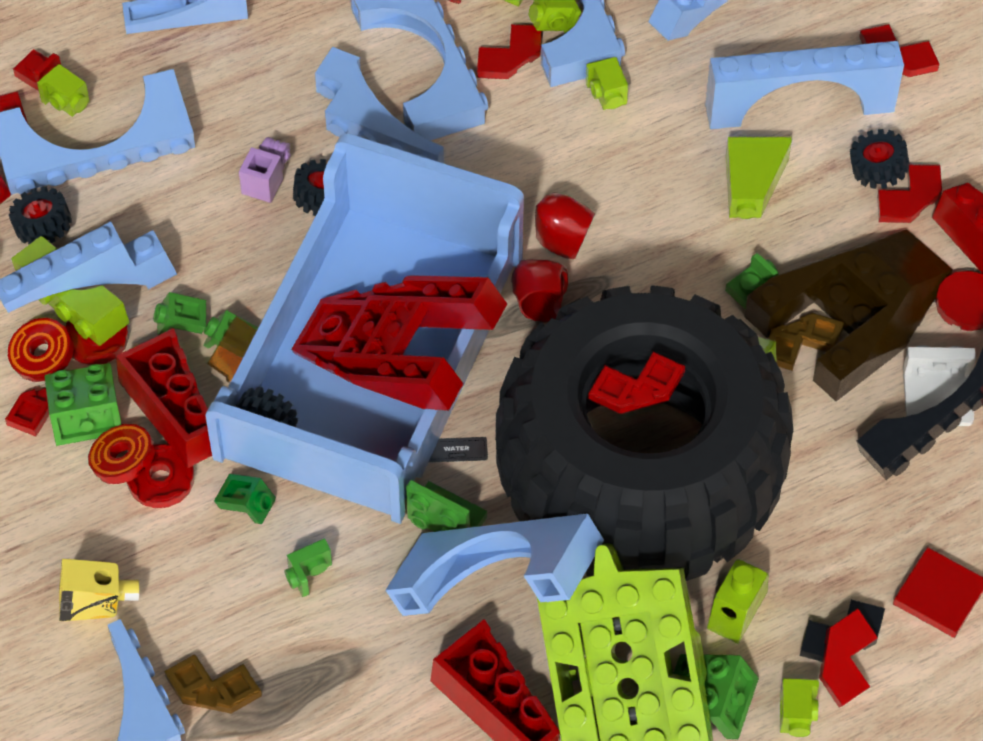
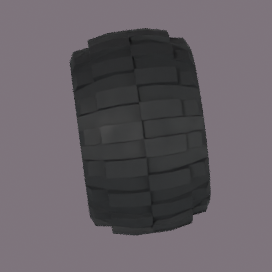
M651 285L650 293H631L630 286L603 290L600 301L593 302L586 296L559 309L556 319L551 318L546 325L541 322L525 339L520 350V358H513L500 389L499 407L496 412V464L501 485L507 497H511V507L520 522L588 513L604 539L602 545L607 543L613 545L624 570L684 568L685 579L688 581L707 574L713 565V561L718 563L724 558L726 562H729L746 548L753 538L754 529L760 531L768 521L780 499L781 488L787 477L794 429L792 408L788 392H784L785 384L782 372L772 353L765 354L762 346L759 345L757 333L741 319L738 320L734 315L723 319L721 317L720 305L696 294L689 301L675 297V289ZM655 352L685 366V373L670 399L661 403L685 411L702 424V427L691 442L671 451L638 453L621 449L604 440L593 430L587 413L603 405L590 400L589 392L605 365L637 380L652 353ZM595 557L586 571L588 577L594 576Z

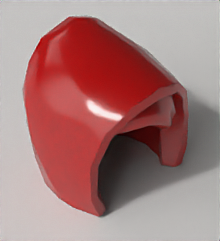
M556 192L548 194L536 205V239L544 248L566 259H575L595 213L589 207L568 195Z
M521 260L515 267L511 278L513 293L516 296L521 313L533 321L548 322L551 318L556 319L561 308L563 295L567 292L568 288L566 266L550 260Z

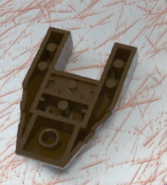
M906 229L770 278L747 296L744 317L766 338L769 337L771 329L785 325L813 303L818 305L832 319L844 322L843 329L849 335L817 359L813 381L833 400L838 401L908 346L915 330L922 323L931 304L935 302L939 285L947 276L952 274L953 269Z

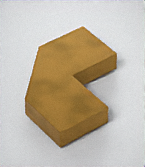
M810 313L801 317L797 322L771 329L768 339L776 341V360L778 366L793 371L802 345L827 352L838 343L844 322Z
M194 654L164 671L165 677L182 704L232 714L262 697L260 688L244 664L212 681Z

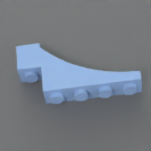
M136 0L122 3L126 34L248 19L246 0Z
M659 0L648 22L668 41L686 37L693 28L728 0Z
M332 47L315 72L316 92L325 98L332 99L325 110L326 130L338 137L341 134H352L444 163L443 146L422 137L406 127L378 101L361 73L360 57Z
M110 221L0 279V299L9 313L41 298L76 288L105 284L145 285L150 289L177 275L154 230L124 245Z
M121 619L108 624L111 641L122 666L124 684L123 716L117 741H182L180 735L184 734L185 730L177 714L171 716L166 708L170 704L169 698L162 685L156 687L151 677L155 676V672L148 657L140 658L136 649L141 646L132 628L126 630Z

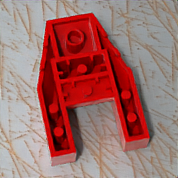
M410 275L404 277L402 283L389 286L387 282L375 284L372 291L360 294L356 289L322 298L291 350L303 359L357 386L421 409L449 411L464 383L444 357L403 355L419 327L493 330L505 310L507 302L488 277Z

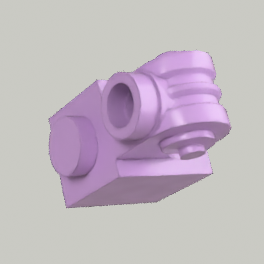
M267 137L260 144L259 149L251 147L239 170L241 193L243 195L269 203L272 202L283 180L282 171L285 163L291 156L290 143H281L280 140L275 141L273 138Z

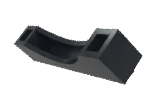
M983 348L976 366L966 381L951 396L938 405L918 414L901 418L882 419L856 440L860 453L885 480L889 479L892 475L898 476L908 468L909 461L918 453L925 454L934 446L936 438L944 432L949 433L960 424L961 418L970 410L976 411L983 406Z

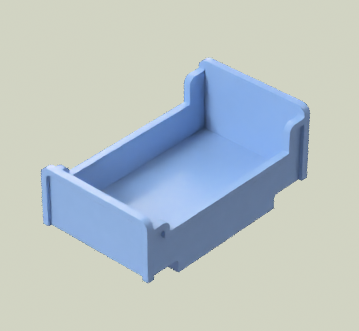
M346 133L340 135L324 171V201L229 386L221 387L205 416L213 460L223 463L224 459H228L389 514L391 515V521L401 524L405 516L406 485L410 480L414 481L416 477H422L462 388L449 411L421 409L352 384L294 354L291 349L320 300L329 296L356 289L360 294L372 291L375 284L387 282L389 286L402 283L404 277L410 275L488 277L501 294L513 266L516 267L523 259L524 195L520 189L511 184ZM419 327L403 355L444 357L465 384L489 330ZM257 387H263L265 393L268 389L274 390V396L277 397L279 394L284 396L282 400L284 403L290 401L292 404L290 409H296L298 423L296 427L235 406L243 393L247 392L250 388L256 390Z

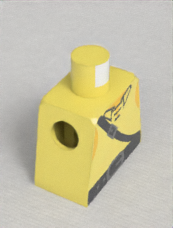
M62 559L59 584V621L112 618L117 615L118 601L139 600V580H119L118 564Z

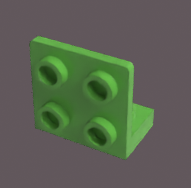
M110 363L93 364L85 368L68 371L60 370L45 375L49 415L56 446L97 439L110 428L122 425Z
M412 480L406 485L408 519L418 528H428L433 532L479 527L487 519V510L430 481L427 482L425 487Z
M686 654L679 656L673 674L690 677ZM704 654L707 672L704 684L710 720L726 739L739 740L759 678L741 655Z

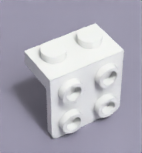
M927 345L908 347L903 365L906 416L923 412L951 396L972 372L976 361L975 348H964L962 346L943 348L929 347ZM970 410L961 418L962 420L958 426L972 425L974 411Z

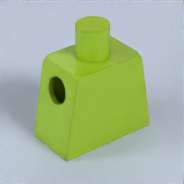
M737 559L714 598L707 629L739 644L768 592L769 574ZM732 609L737 617H729L726 614H729V610Z

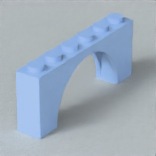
M350 0L351 10L361 31L373 28H397L410 31L429 41L437 49L444 61L443 70L437 81L420 96L403 103V117L406 127L431 141L485 124V110H488L486 96L483 92L479 93L476 88L477 80L472 69L468 70L465 65L466 58L462 47H456L453 29L450 24H445L443 9L439 1Z
M580 0L583 13L575 26L558 39L541 45V66L550 87L585 79L586 64L616 57L621 67V57L625 56L624 44L621 38H616L612 16L606 15L604 11V0Z
M898 41L710 58L705 101L710 129L741 127L742 120L747 111L763 96L793 83L815 80L840 83L854 90L860 97L864 115L894 112L904 69Z
M174 69L143 76L145 100L137 121L123 136L114 142L98 148L78 150L57 146L35 133L23 117L20 107L0 112V160L11 195L24 192L30 193V189L47 185L58 186L66 180L78 177L89 178L105 170H120L129 164L141 161L151 162L160 156L172 153L182 154L191 148H195L193 129Z
M588 513L422 533L385 591L402 616L430 613L436 603L453 586L473 572L500 560L527 557L530 558V562L524 578L540 603L570 600L594 559L596 548L602 545L604 539Z

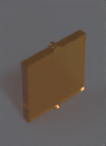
M235 317L207 364L225 376L226 381L230 383L258 329H253L244 321Z

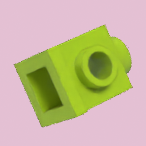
M534 0L529 8L528 16L537 31H564L566 34L577 23L581 10L575 0Z
M616 57L586 64V86L591 89L593 98L599 99L603 110L615 109L627 104L628 83Z
M60 64L37 82L41 102L45 105L50 102L58 111L63 110L72 117L76 113L82 112L90 102L86 82Z
M783 678L780 690V733H789L794 737L810 735L811 722L818 720V700H816L819 680Z

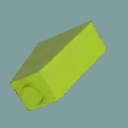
M728 137L725 159L729 218L751 219L762 217L789 161L791 137Z

